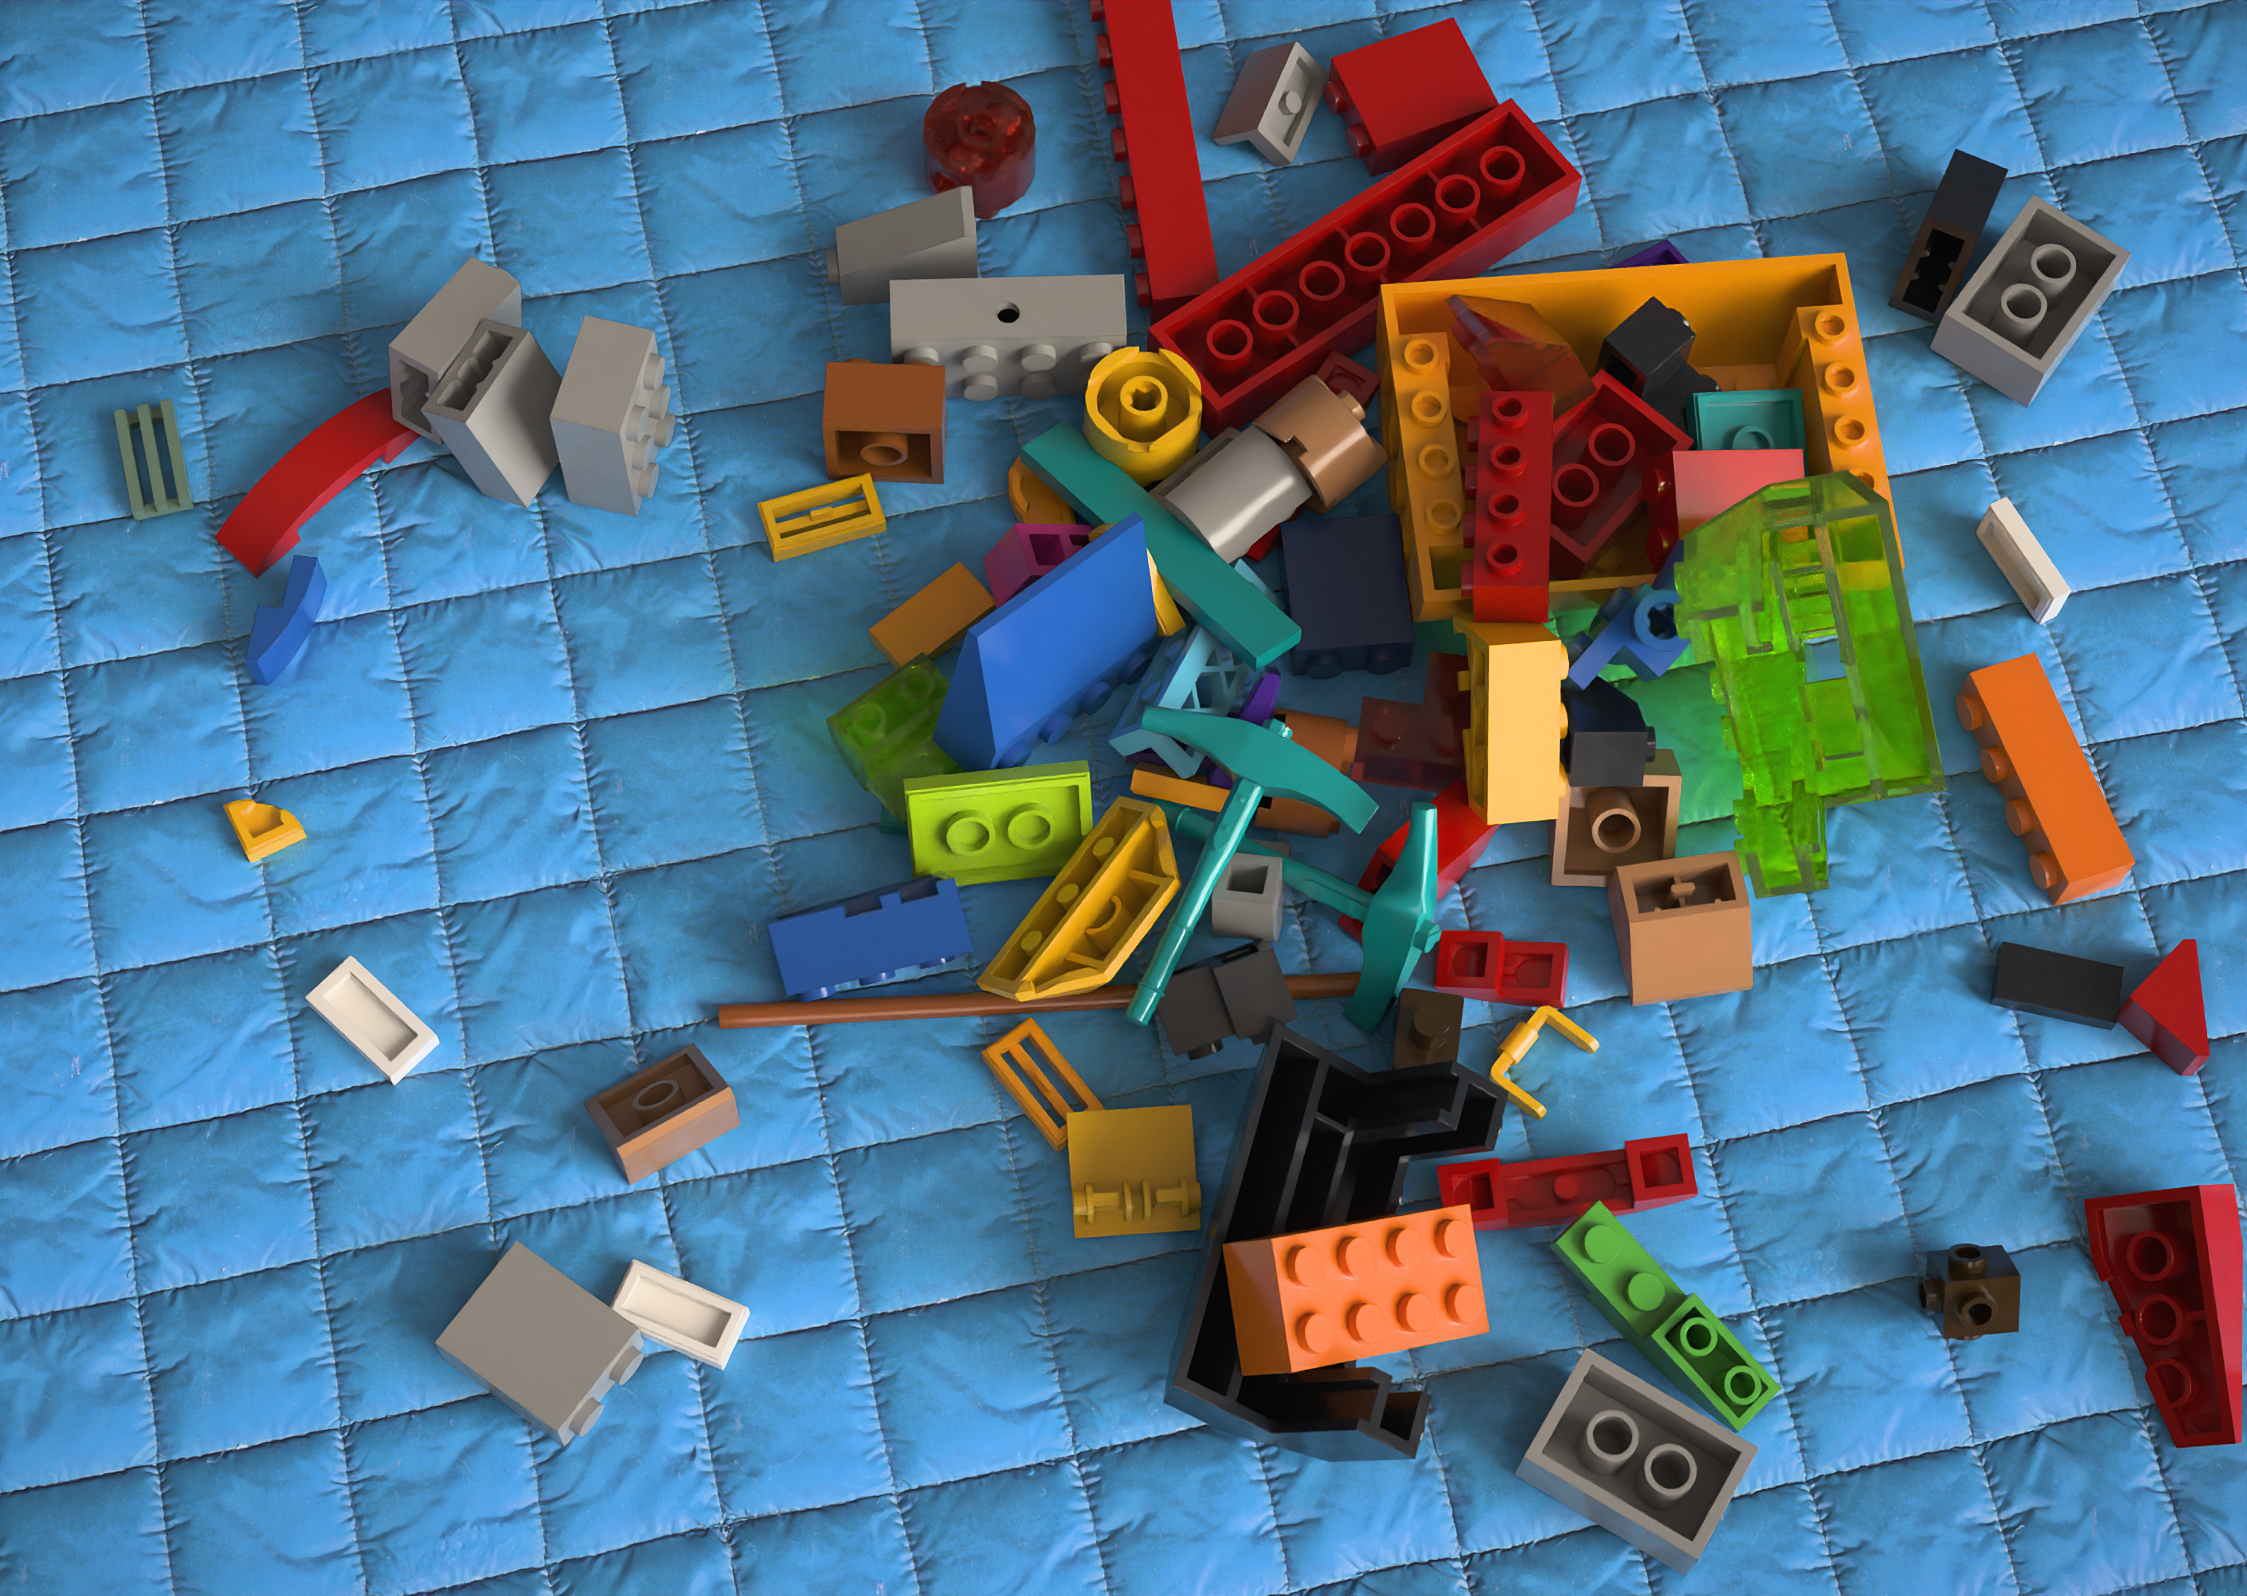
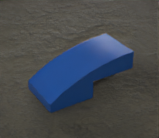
M293 556L282 608L257 606L245 657L256 685L268 686L283 672L303 645L316 620L327 588V581L317 557Z

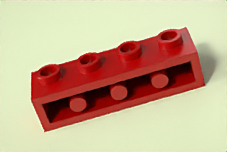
M1480 391L1479 416H1468L1467 450L1468 452H1478L1477 463H1466L1465 498L1466 500H1476V511L1464 512L1463 547L1474 548V561H1462L1461 597L1473 598L1474 622L1548 623L1554 430L1553 391Z

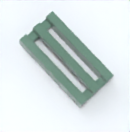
M171 399L160 401L161 407L150 409L148 404L136 406L137 412L127 414L125 408L113 411L131 511L136 521L194 509L176 410ZM164 423L178 496L167 499L153 426ZM137 428L141 429L154 502L145 504L132 429Z

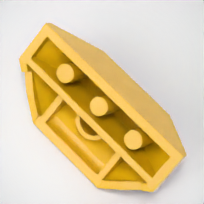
M1123 796L1116 798L977 979L976 983L982 990L1023 1002L1089 993L1111 981L1182 887L1165 813L1159 805Z

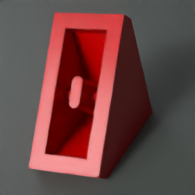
M2183 939L2128 997L2118 1010L2117 1016L2119 1024L2180 1076H2193L2210 1056L2196 939Z

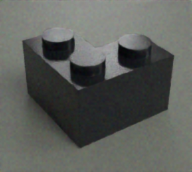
M1654 296L1604 338L1593 374L1594 377L1602 368L1687 436L1685 396L1692 393L1723 392L1715 380L1708 375L1699 374L1687 363L1696 334L1691 330L1686 318L1677 310L1666 308Z
M1264 939L1254 940L1174 970L1163 992L1165 996L1160 998L1156 1006L1172 1052L1175 1056L1186 1052L1190 1061L1222 1050L1224 1046L1221 1039L1231 1035H1235L1239 1041L1245 1038L1251 1039L1253 1045L1266 1043L1276 1021L1286 1026V1023L1299 1019L1275 951Z

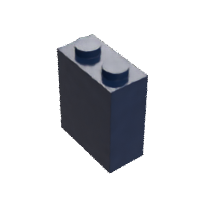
M1397 514L1281 522L1276 551L1283 603L1286 605L1284 613L1302 628L1300 643L1289 649L1292 676L1308 675L1313 679H1329L1340 675L1342 672L1367 670L1375 675H1384L1396 672L1401 667H1410L1415 637Z

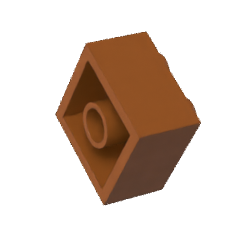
M850 358L843 362L827 361L822 428L828 480H843L870 472L873 482L944 484L947 437L945 366H932L927 362L919 360L906 361L902 364L872 363L862 358Z

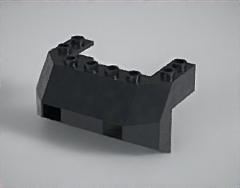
M1276 1021L1264 1044L1237 1122L1171 1354L1163 1403L1223 1432L1328 1462L1415 1459L1419 1443L1424 1435L1425 1419L1431 1395L1423 1391L1388 1393L1393 1376L1373 1366L1356 1367V1359L1293 1373L1242 1376L1222 1244L1396 1214L1397 1207L1403 1197V1184L1410 1161L1494 1151L1497 1137L1502 1129V1117L1509 1091L1454 1060L1369 1073Z

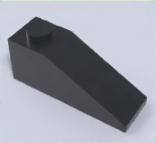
M1598 675L1582 691L1569 694L1561 687L1560 702L1564 704L1566 709L1568 729L1566 737L1560 739L1559 757L1564 765L1569 787L1643 786L1645 763H1653L1655 759L1656 735L1653 726H1646L1638 703Z

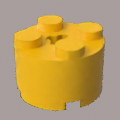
M1139 346L1125 347L1112 352L1094 367L1088 380L1084 402V437L1088 439L1092 448L1099 455L1116 464L1142 488L1154 481L1166 479L1193 457L1199 446L1202 392L1200 380L1196 372L1179 355L1159 348L1158 353L1139 351Z

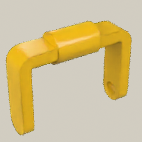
M1551 1006L1540 1007L1527 1023L1518 1022L1498 1047L1497 1053L1500 1057L1493 1064L1488 1075V1080L1509 1091L1508 1100L1536 1120H1541L1547 1113L1544 1106L1503 1075L1511 1065H1517L1539 1037L1537 1032L1545 1022L1589 1054H1593L1599 1047V1043L1595 1038Z

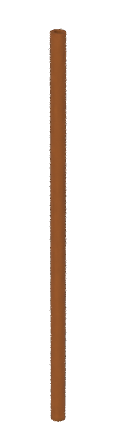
M1361 972L1284 976L1292 1000L1353 997L1360 981ZM1137 983L1102 985L1089 993L1023 1002L988 991L820 999L809 1002L781 1001L719 1005L720 1029L1126 1009L1138 985Z

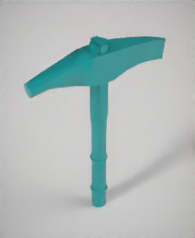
M1147 705L1141 729L1170 736L1206 755L1234 781V784L1207 837L1195 871L1171 920H1167L1168 926L1141 981L1137 982L1138 988L1124 1014L1126 1019L1137 1025L1147 1027L1160 998L1165 996L1163 992L1190 936L1195 935L1193 930L1217 881L1235 853L1263 795L1266 797L1296 799L1316 806L1336 817L1357 835H1360L1380 807L1348 777L1312 752L1290 740L1293 734L1292 730L1286 727L1285 723L1277 719H1265L1261 727L1244 720L1152 705Z
M1157 798L1151 801L1152 804L1159 805L1163 810L1168 827L1174 829L1176 834L1182 833L1205 844L1215 823L1214 821L1193 812L1190 807L1184 808L1171 801ZM1427 802L1412 803L1409 830L1404 846L1393 871L1375 895L1324 870L1292 859L1247 838L1246 833H1244L1235 853L1281 857L1282 882L1308 897L1364 923L1362 928L1364 959L1361 977L1354 996L1342 1015L1369 1034L1376 1030L1392 1009L1401 989L1405 987L1422 951L1428 953L1434 944L1439 941L1442 932L1439 925L1432 922L1437 903V807Z

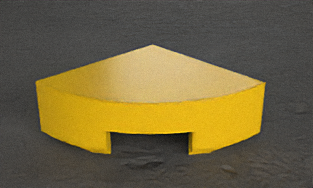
M250 799L237 800L223 805L250 863L307 837L299 821L285 809L265 803H255L254 800Z

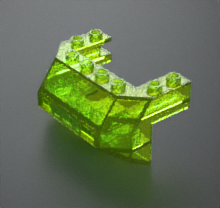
M1848 470L1765 485L1684 535V561L1674 563L1675 584L1680 600L1674 602V615L1680 640L1691 639L1697 664L1710 662V658L1714 657L1716 669H1710L1712 696L1715 705L1726 704L1728 715L1721 716L1724 744L1727 751L1737 750L1743 773V799L1734 800L1733 809L1738 835H1744V838L1734 840V850H1737L1743 876L1750 875L1756 899L1830 889L1826 808L1947 790L1889 502ZM1838 635L1840 663H1844L1847 676L1820 681L1810 639Z

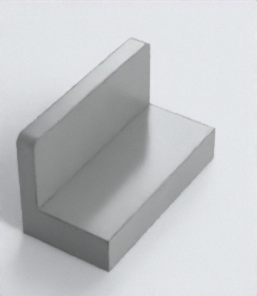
M1297 41L1251 52L1243 65L1214 130L1212 139L1219 146L1249 140L1276 167L1292 164L1322 96L1323 85L1328 82L1329 74Z

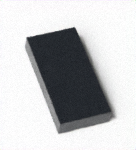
M2002 941L1997 950L1990 1004L2111 1031L2117 1023L2124 967Z

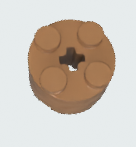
M1314 374L1302 380L1251 423L1268 435L1297 467L1313 494L1301 505L1316 515L1322 516L1330 508L1336 506L1388 462V456L1382 446L1373 437L1368 435L1360 424L1365 418V413L1357 400L1345 390L1335 395Z

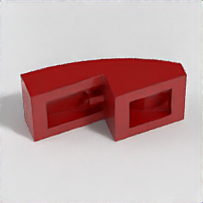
M1442 930L1435 988L1438 992L1460 995L1465 998L1538 1008L1551 1006L1555 1009H1564L1570 951L1566 943L1505 941L1502 932Z

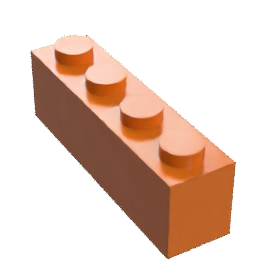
M2030 653L1970 672L1956 697L1957 715L1964 729L1972 731L1981 749L1980 762L1983 772L1991 783L1997 784L2005 801L2004 812L2006 821L2011 831L2016 836L2021 835L2030 854L2029 867L2037 886L2041 889H2046L2053 906L2120 885L2135 864V860L2036 653Z

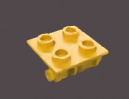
M1191 1104L1066 1112L1075 1239L1201 1230L1199 1213L1201 1191L1196 1174Z

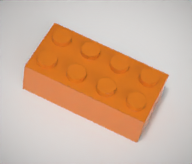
M1470 1204L1418 1209L1222 1244L1242 1376L1293 1373L1490 1332Z

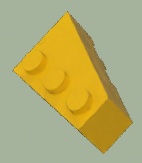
M1474 612L1452 614L1454 633L1466 634L1469 671H1459L1457 675L1459 691L1471 690V729L1462 730L1469 807L1487 825L1558 819L1559 798L1565 796L1567 788L1565 768L1563 763L1559 761L1560 739L1566 737L1568 729L1566 709L1564 704L1560 702L1561 680L1566 679L1569 669L1568 653L1565 645L1561 642V639L1541 623L1474 622Z

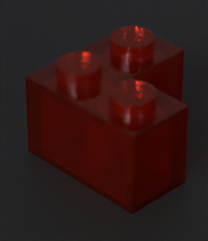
M1430 651L1423 679L1420 704L1363 696L1357 724L1359 732L1350 780L1441 793L1457 778L1467 785L1462 730L1471 729V690L1459 691L1457 672L1469 671L1468 656Z

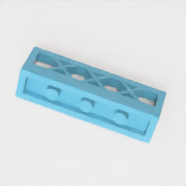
M1240 557L1229 563L1231 567L1283 611L1286 605ZM1182 607L1179 613L1186 626L1173 635L1165 637L1110 735L1108 742L1123 757L1151 747L1182 779L1195 775L1205 755L1190 746L1184 751L1170 736L1141 729V722L1147 705L1176 709L1183 708V710L1226 717L1251 668L1236 654L1233 665H1223L1219 639ZM1208 676L1213 700L1209 708H1200L1195 685L1198 677Z

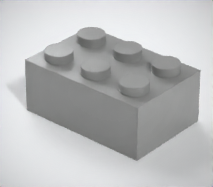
M2033 194L1945 312L1930 349L2028 408L2114 290L2132 253Z
M584 315L549 417L569 502L637 517L643 497L651 498L654 494L659 474V466L655 464L659 448H668L675 428V414L668 411L670 386L663 383L665 357L658 355L654 330Z
M1586 1347L1514 1475L1686 1576L1698 1561L1759 1448Z

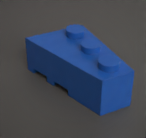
M943 871L764 920L782 989L786 996L798 994L800 1002H809L836 993L834 986L836 984L856 979L859 980L860 986L874 984L895 977L894 970L917 964L919 969L930 968L955 960L954 955L974 951L955 878Z

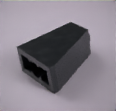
M1955 149L1922 222L1888 306L1935 325H1940L1945 312L1952 302L2009 169Z

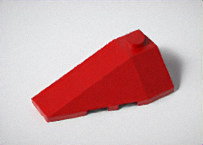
M2234 1184L2195 1185L2084 1199L2092 1263L2101 1282H2108L2122 1315L2117 1318L2125 1336H2132L2147 1368L2144 1378L2176 1448L2242 1443L2243 1243Z

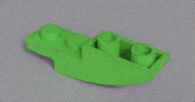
M1600 1200L1592 1203L1549 1245L1556 1255L1587 1287L1589 1291L1584 1296L1604 1318L1657 1370L1732 1432H1739L1782 1389L1695 1292L1686 1295Z

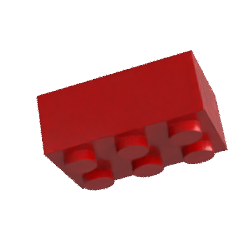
M1602 368L1553 421L1550 574L1559 581L1583 579L1649 505L1644 498L1642 490L1646 460L1671 451H1690L1694 443L1693 439Z

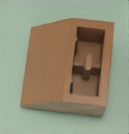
M1737 850L1616 867L1606 896L1631 1007L1752 989L1751 909Z

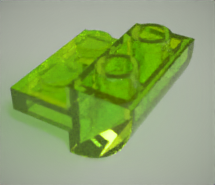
M921 652L826 719L830 737L852 775L866 792L870 789L901 826L907 823L903 779L966 773L961 766L932 741L950 682L924 652Z

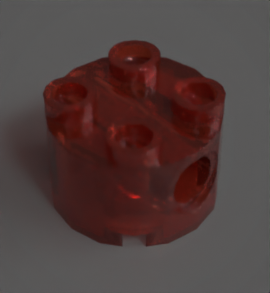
M981 81V87L966 88V82L953 85L934 99L925 113L923 126L924 173L926 182L936 194L958 187L972 186L975 217L979 219L995 217L1001 209L1008 208L1023 197L1034 180L1036 171V128L1030 105L1015 90L991 81Z

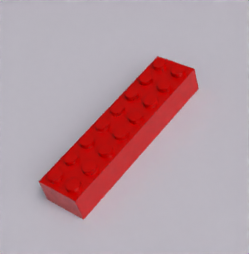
M1510 98L1149 327L1147 352L1158 353L1159 348L1172 351L1183 358L1194 369L1200 380L1202 392L1201 429L1212 441L1229 426L1236 430L1241 429L1258 418L1260 414L1302 380L1312 374L1316 375L1332 350L1350 358L1375 342L1381 284L1474 278L1574 212L1582 175L1516 102Z

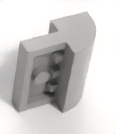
M1253 425L1243 433L1229 426L1149 492L1154 499L1228 564L1245 555L1252 544L1276 524L1287 520L1300 504L1313 495L1303 476L1285 452L1268 435Z

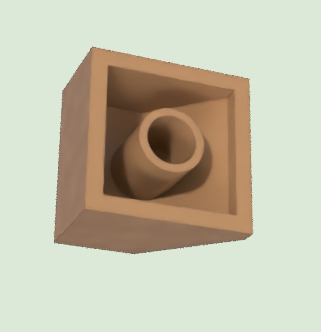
M1656 749L1654 762L1645 763L1643 786L1569 787L1567 781L1566 794L1563 798H1559L1558 819L1548 820L1551 885L1609 887L1617 866L1675 858L1682 774L1672 749Z

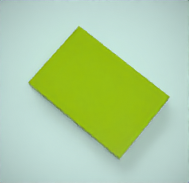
M1087 760L903 779L913 878L943 871L955 878L957 886L1057 876L1093 830L1090 771Z

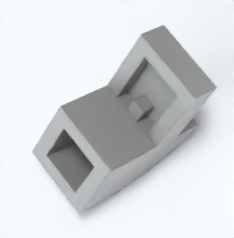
M1252 839L1291 858V843ZM1244 853L1233 854L1212 893V930L1214 936L1245 940L1264 939L1266 942L1272 943L1278 941L1282 926V905L1286 889V883L1282 882L1281 857Z

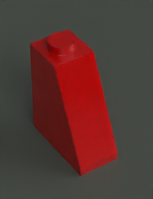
M1458 778L1429 802L1437 807V903L1483 854L1500 825H1487L1469 807L1467 785ZM1410 820L1377 848L1357 885L1358 887L1374 895L1377 893L1393 871L1407 838ZM1342 913L1337 924L1363 945L1362 928L1364 923Z

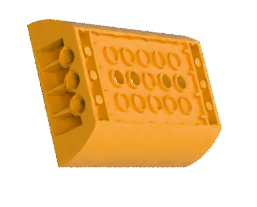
M1845 252L1381 284L1378 299L1375 346V374L1380 376L1381 381L1380 387L1375 394V405L1381 446L1388 456V462L1384 465L1389 509L1390 514H1397L1412 622L1453 619L1452 614L1474 612L1473 598L1461 597L1462 561H1474V548L1463 547L1464 512L1476 511V500H1466L1465 470L1466 463H1477L1478 452H1468L1467 423L1468 416H1479L1480 391H1510L1542 351L1552 356L1550 363L1556 367L1563 363L1571 368L1570 375L1578 380L1582 375L1590 381L1595 371L1604 338L1652 296L1658 299L1666 308H1673L1686 318L1691 330L1696 334L1687 363L1699 374L1708 375L1715 380L1723 392L1797 388L1802 390L1817 562L1720 569L1724 576V581L1697 601L1881 588L1893 584L1905 568ZM1542 377L1531 391H1540L1548 380ZM1561 388L1553 395V410L1567 393ZM1649 505L1583 579L1559 581L1550 574L1549 612L1598 609L1620 586H1623L1628 591L1631 587L1645 582L1650 586L1653 584L1658 574H1653V563L1649 560L1646 549L1647 536L1650 531Z

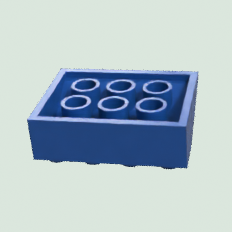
M1135 512L1131 513L968 629L932 737V741L966 772L1022 767L1035 748L1043 742L1049 746L1056 743L1067 732L1075 718L1083 712L1088 715L1096 713L1108 701L1114 689L1124 682L1128 686L1133 685L1146 673L1152 662L1149 653L1158 629L1144 523Z

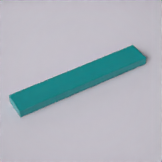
M1064 420L1021 447V462L1094 528L1106 523L1120 522L1133 512L1138 514L1143 519L1147 549L1169 595L1252 670L1258 671L1300 643L1302 628L1216 554L1121 468L1099 455L1092 448L1088 439L1069 422Z

